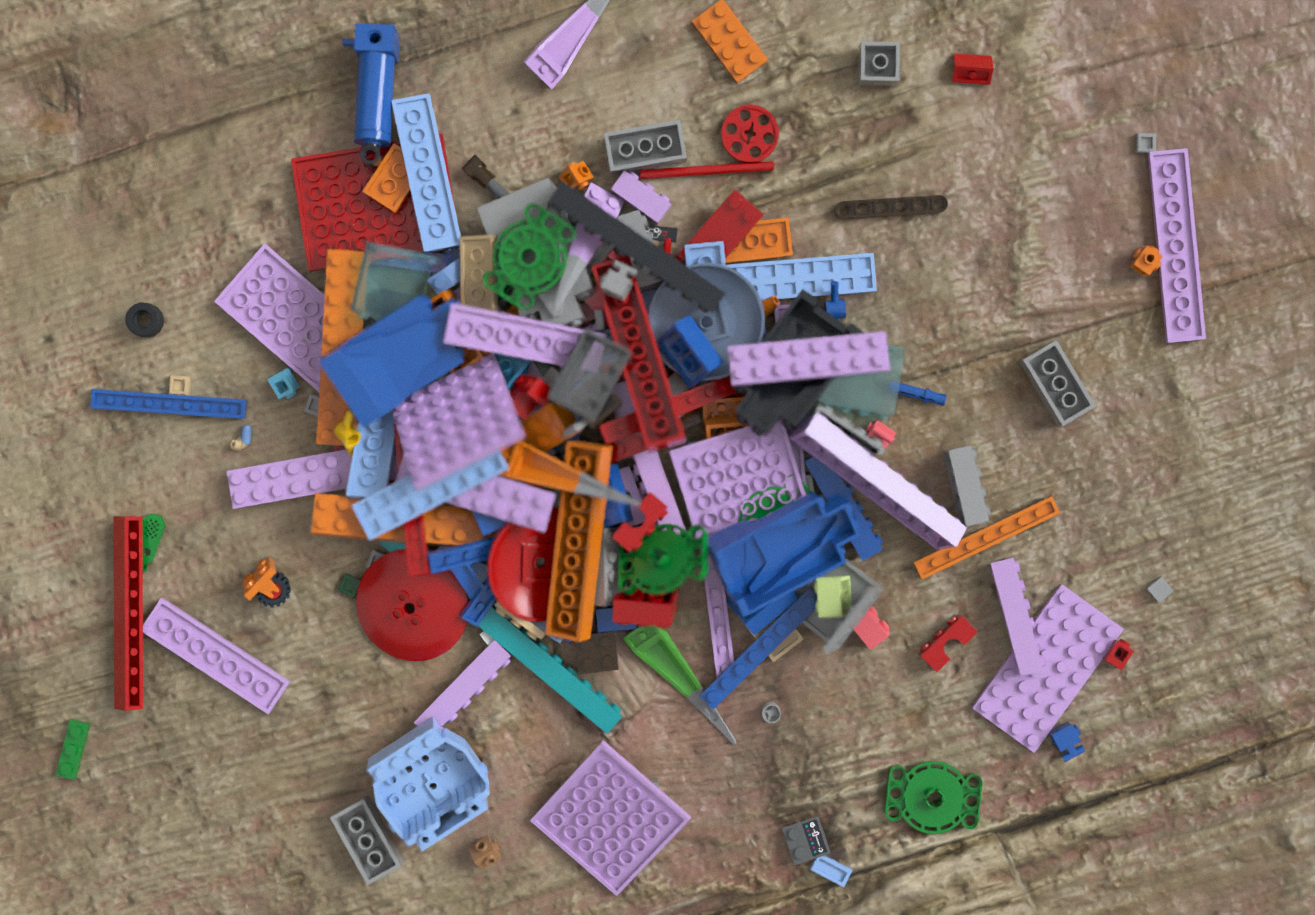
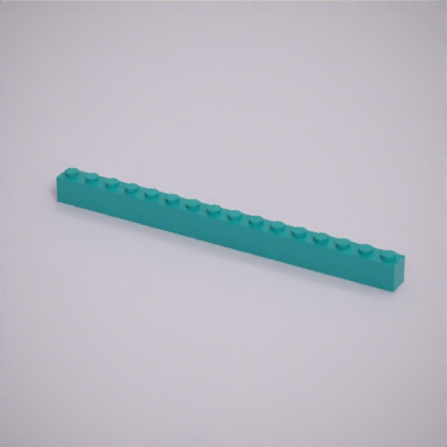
M378 541L389 552L406 548L404 543ZM492 605L478 626L608 734L622 718V709L614 702L610 704L606 700L607 696L600 690L596 692L592 689V684L585 678L580 679L577 676L578 672L570 665L566 667L562 663L563 659L555 653L553 655L547 651L548 647L543 642H536L526 634L527 629L522 630L511 623L512 618L509 617L507 619L495 611L497 607Z

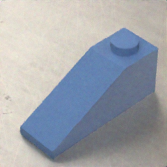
M460 256L430 275L427 279L437 295L460 281Z

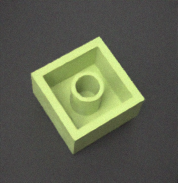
M850 575L817 578L814 587L815 592L818 594V601H816L815 607L819 617H843L849 615L847 611L852 606Z

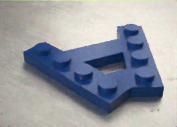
M495 537L427 553L430 572L433 574L451 569L471 600L460 616L476 627L497 599L490 588L488 576L482 583L470 564L488 560L489 551Z

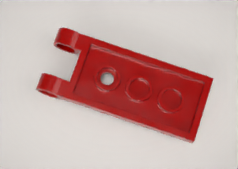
M734 189L687 245L724 241L726 259L764 214ZM685 247L675 257L682 264L686 262Z

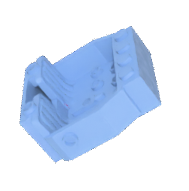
M431 717L368 758L367 770L373 777L377 807L389 822L390 830L393 833L396 832L401 839H404L408 847L417 843L419 848L424 851L488 809L487 796L490 794L489 770L487 766L479 760L464 738L446 728L442 729L434 717ZM427 755L428 759L424 760L421 757ZM407 766H411V767H412L411 770H406L405 768H406ZM435 783L436 786L431 787L430 784Z

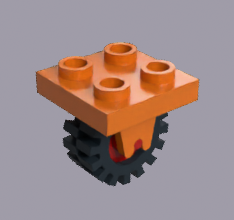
M268 556L256 565L257 569L252 574L248 573L243 579V592L247 599L251 600L256 595V598H258L260 603L263 602L264 606L270 605L271 608H274V605L278 607L281 602L283 604L286 602L291 589L287 576L285 577L282 572L278 573L275 561Z

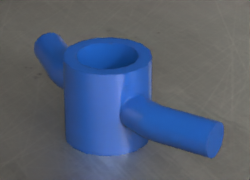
M832 281L831 301H825V311L840 321V319L846 318V304L844 299L839 300V283Z

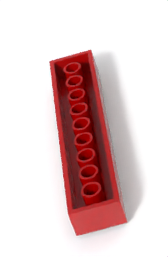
M627 255L626 258L619 257L593 265L592 270L614 342L632 353L623 372L649 454L685 443L686 438L636 276L627 275V278L631 279L632 287L624 302L603 293L600 281L604 274L607 275L609 270L619 272L618 269L613 268L616 260L633 268L630 257Z

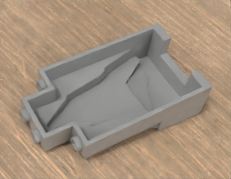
M546 178L478 207L487 235H497L498 239L504 229L520 220H527L524 210L530 203L538 204L571 225L566 212L562 210L559 213L551 207L553 203L549 199L557 187L549 178ZM532 207L529 210V216L531 218L538 216V208ZM552 217L547 218L545 226L553 228L555 226V219ZM518 225V226L512 228V229L510 230V232L513 231V230L516 229V228H519L520 225ZM570 228L562 230V237L564 239L571 237L572 231ZM505 235V236L502 238V240H501V242H500V244H499L500 246H501V244H502V241L504 240V238H505L507 235ZM571 242L565 243L567 249V256L569 253ZM534 250L524 252L523 255H525L527 264H531L536 260ZM562 251V252H560V257H561V259H560V264H563V258H564V257H563V251ZM585 266L554 315L551 312L561 278L549 290L533 294L535 304L531 309L523 310L517 307L520 317L537 320L538 316H541L542 321L575 328L580 327L582 322L586 321L579 299H589L592 297V294L596 293L587 266ZM558 268L556 274L553 276L554 280L559 275L561 268ZM548 281L544 285L539 286V288H545L551 283ZM524 295L520 299L522 306H528L531 302L528 295Z

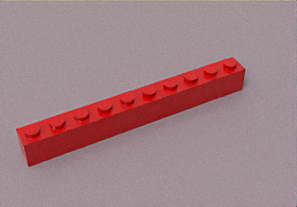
M113 516L114 709L130 711L143 709L142 516Z

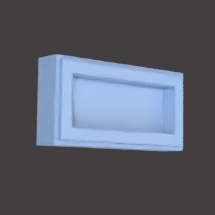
M826 855L815 858L809 868L811 871L842 887L845 886L852 873L851 868Z

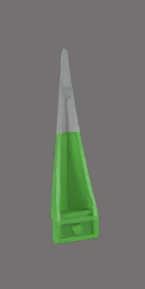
M652 625L647 627L639 626L623 638L634 654L681 692L732 744L735 745L737 743L716 708L713 710L700 697L704 689L667 631Z

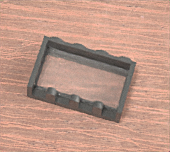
M585 329L580 334L575 349L570 352L565 367L561 369L557 382L551 387L548 399L594 423L632 353L625 347Z

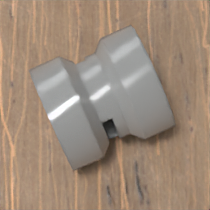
M766 702L761 708V714L766 722L776 723L781 717V710L776 703Z

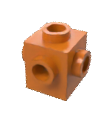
M584 161L578 164L575 162L565 167L566 170L558 176L561 181L575 190L579 189V191L588 187V182L594 178Z
M1146 245L1142 248L1139 247L1132 255L1134 259L1129 267L1143 277H1146L1160 267V260L1163 256L1159 254V250L1154 246Z

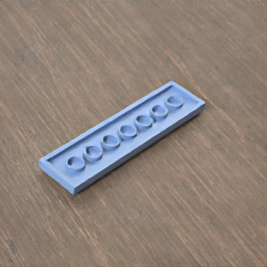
M430 93L391 100L424 253L460 246L461 235Z

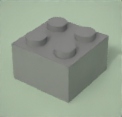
M861 41L858 56V85L896 86L900 78V42Z

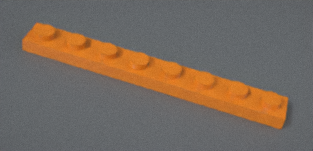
M1049 496L960 539L956 547L934 551L914 561L913 564L923 580L1060 514L1053 497Z

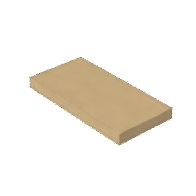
M497 235L460 237V292L462 305L498 312L497 293L487 288L483 283V277L486 272L496 271L493 264V251ZM496 275L488 277V284L493 286L497 283Z

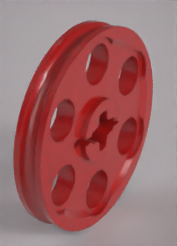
M743 105L731 111L724 120L721 130V139L725 150L732 158L742 163L760 162L766 159L774 151L779 138V129L775 118L768 110L758 105ZM748 111L750 113L749 120H741L739 117L740 112ZM765 115L768 117L769 123L764 126L760 125L758 118ZM753 123L752 130L755 136L751 137L747 145L748 138L745 132L749 131V129L751 128V124ZM729 124L736 126L737 131L735 134L727 133L726 127ZM765 134H771L774 137V141L771 144H766L763 141ZM733 143L741 144L742 150L739 153H734L731 150ZM753 147L760 150L761 154L757 158L750 155V149Z

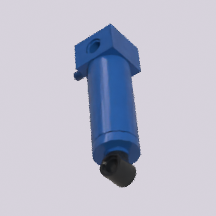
M356 23L355 39L344 38L342 40V45L354 47L358 56L354 143L363 146L360 157L365 166L370 169H376L382 162L381 148L388 147L391 144V100H393L395 64H399L400 36L395 25ZM369 154H376L374 160H367Z

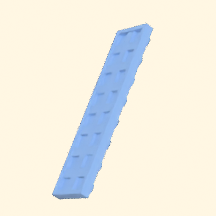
M874 253L726 265L743 275L753 285L761 300L773 295L777 296L779 300L793 299L798 296L802 289L814 297L830 296L832 281L839 283V295L877 291Z
M498 450L418 491L413 485L411 475L353 504L352 507L370 541L508 470L509 467L502 453Z

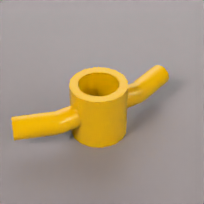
M347 409L344 421L336 426L334 434L344 444L348 454L352 457L354 446L361 440V434L351 424L354 416L353 411Z

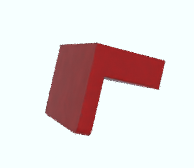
M954 53L952 82L991 84L994 70L992 56Z

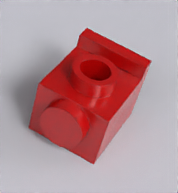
M1123 639L1119 641L1114 640L1103 660L1117 669L1123 670L1134 651L1129 648L1130 644ZM1119 649V655L1115 656L1116 650Z

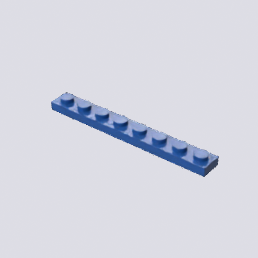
M92 389L90 408L246 419L247 400Z
M808 588L799 597V600L787 608L700 694V697L714 710L816 609L818 596Z

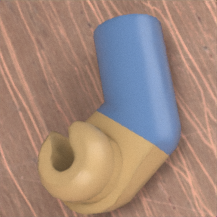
M242 426L241 436L230 443V447L233 450L241 451L250 444L252 426Z

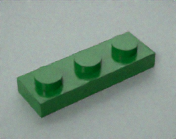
M70 719L56 776L71 780L77 778L91 723Z

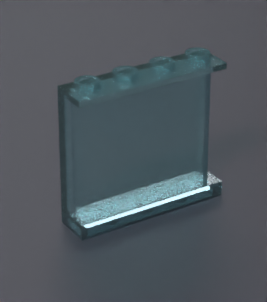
M367 242L350 310L357 313L359 318L369 319V317H373L374 320H379L418 294L422 293L425 296L428 285L427 279L430 277L432 265H440L442 258L432 253Z
M887 345L890 372L839 376L834 379L816 404H821V406L825 404L831 409L832 406L840 408L839 411L851 413V410L859 411L858 415L870 416V413L877 414V418L888 420L889 417H893L906 348Z

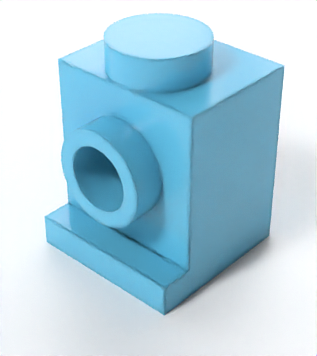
M291 367L267 379L278 399L284 396L289 399L296 395V390L300 388L291 373Z

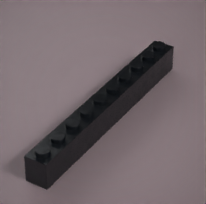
M561 181L549 199L553 203L551 207L559 213L563 210L569 214L567 218L576 225L578 222L585 225L584 230L592 236L594 233L601 236L600 241L610 247L612 244L617 247V253L624 258L627 255L633 258L632 263L640 269L643 267L649 269L650 272L648 274L656 280H659V278L665 280V286L672 291L676 289L683 293L681 297L691 303L692 300L699 304L697 308L707 314L708 311L713 313L726 294L563 181Z

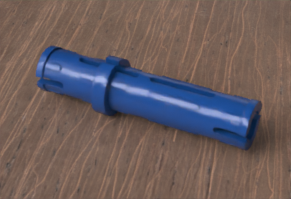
M890 380L887 391L922 400V403L929 402L944 406L947 397L946 394L930 391L929 388H917Z

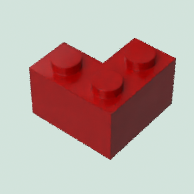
M522 373L515 379L514 386L509 391L518 419L526 420L536 405L545 407L549 401L548 396L551 387L540 378Z

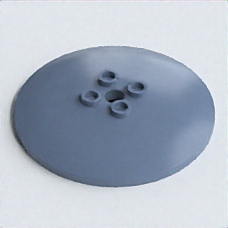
M716 263L693 264L687 267L726 293L713 313L710 311L707 314L697 308L699 305L694 300L691 303L681 297L683 294L678 289L672 291L665 286L666 281H664L652 299L648 318L655 341H657L673 324L690 315L724 361L721 366L703 380L721 379L731 375L728 346L761 343L765 328L764 308L753 285L739 272ZM705 317L712 318L713 323L709 328H705L702 325V320ZM657 345L662 361L672 370L677 372L668 360V358L662 352L660 347Z

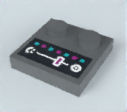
M819 816L782 828L794 865L831 853Z

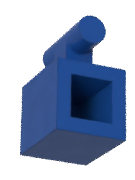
M1068 721L1049 732V736L1056 749L1060 752L1067 750V753L1061 755L1064 762L1085 752L1082 745L1074 747L1075 744L1081 742L1079 738L1081 733L1076 725H1072Z

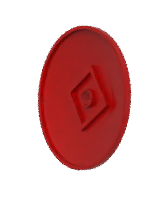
M552 507L545 532L508 521L496 535L489 551L487 576L493 595L508 612L527 621H547L559 508ZM543 557L544 564L541 567H537V559Z
M406 548L389 552L377 559L366 570L358 586L356 606L363 630L379 649L395 658L406 661H426L439 657L458 642L468 621L461 618L460 614L469 603V597L452 570L449 569L433 574L430 572V575L409 577ZM406 603L414 605V612H409L406 609Z

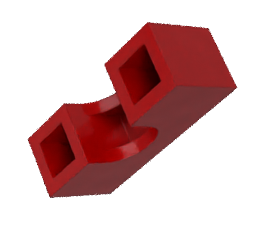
M651 492L640 503L641 505L637 506L645 514L644 524L641 527L633 528L624 522L612 536L629 552L632 549L636 551L643 543L641 538L645 534L649 536L656 528L653 524L657 519L662 521L668 514L666 511L668 506Z
M960 614L957 616L953 615L947 621L948 625L944 629L940 628L933 635L934 639L930 643H924L919 649L918 655L935 672H938L950 660L944 652V645L948 640L957 639L965 646L978 633Z

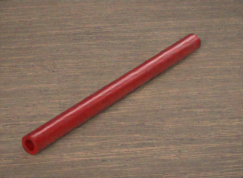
M774 161L640 170L641 179L774 171Z

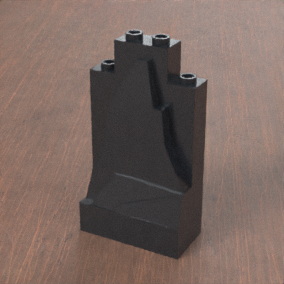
M802 289L762 343L865 333L852 323L848 327L817 306L819 300ZM837 377L734 386L733 389L736 392L746 395L734 411L735 419L742 425L747 424L752 427L751 431L759 437L763 435L766 438L779 420L782 421L781 424L787 429L791 430L792 428L796 431Z

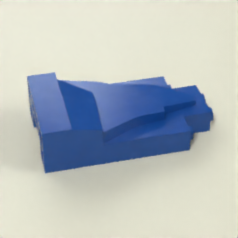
M420 293L322 355L319 361L320 365L363 428L403 403L408 396L464 362L465 352L461 346L444 343L451 303L462 305L458 299L454 300L451 297L432 309L433 303L427 295L423 296Z
M812 491L757 521L748 522L745 519L708 536V553L731 603L743 617L847 563L844 557L846 552L842 545L860 536L858 531L860 526L856 518L851 514L853 509L850 503L838 497L825 504L823 498L817 496Z

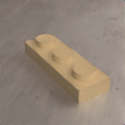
M496 600L494 606L497 607L495 609L497 613L503 617L508 615L512 618V624L519 629L523 626L528 630L526 634L534 640L537 637L542 640L545 632L530 621L514 616Z

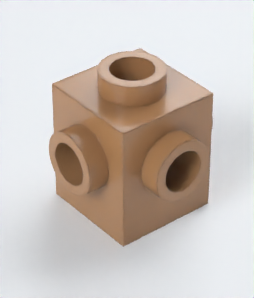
M488 835L480 838L468 847L474 863L482 870L502 858L499 852L501 850L499 843L496 840H492Z

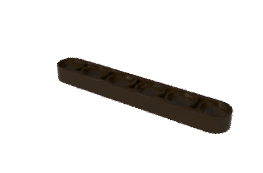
M942 195L852 200L839 202L834 212L837 218L843 220L939 214L946 210L948 201ZM936 199L943 201V209L938 210L934 207ZM918 200L923 201L925 204V208L922 211L916 210L914 206ZM903 202L906 205L905 211H897L895 208L896 203ZM878 203L886 205L887 210L885 213L877 211L876 206ZM859 204L867 206L868 211L866 214H860L857 211ZM841 205H845L849 209L848 214L845 216L840 215L838 212V208Z

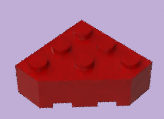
M679 587L662 595L647 594L638 588L631 595H625L623 592L616 593L613 600V622H618L620 625L637 624L640 627L652 625L661 629L671 627L678 609Z

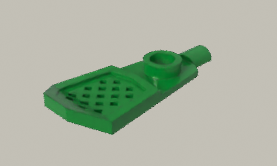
M153 513L142 519L143 571L145 572L147 571L148 563L154 560L166 526L162 516ZM146 548L150 550V555L144 553Z

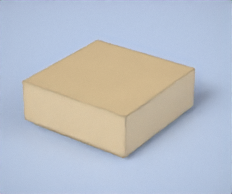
M170 375L169 394L190 396L191 377Z

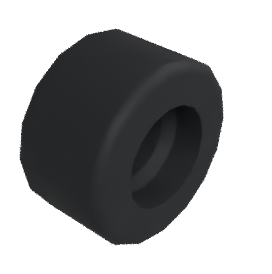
M140 302L129 308L126 313L125 322L131 333L149 338L161 331L164 326V317L161 310L155 305ZM140 314H150L152 320L148 327H141L139 325L138 318Z

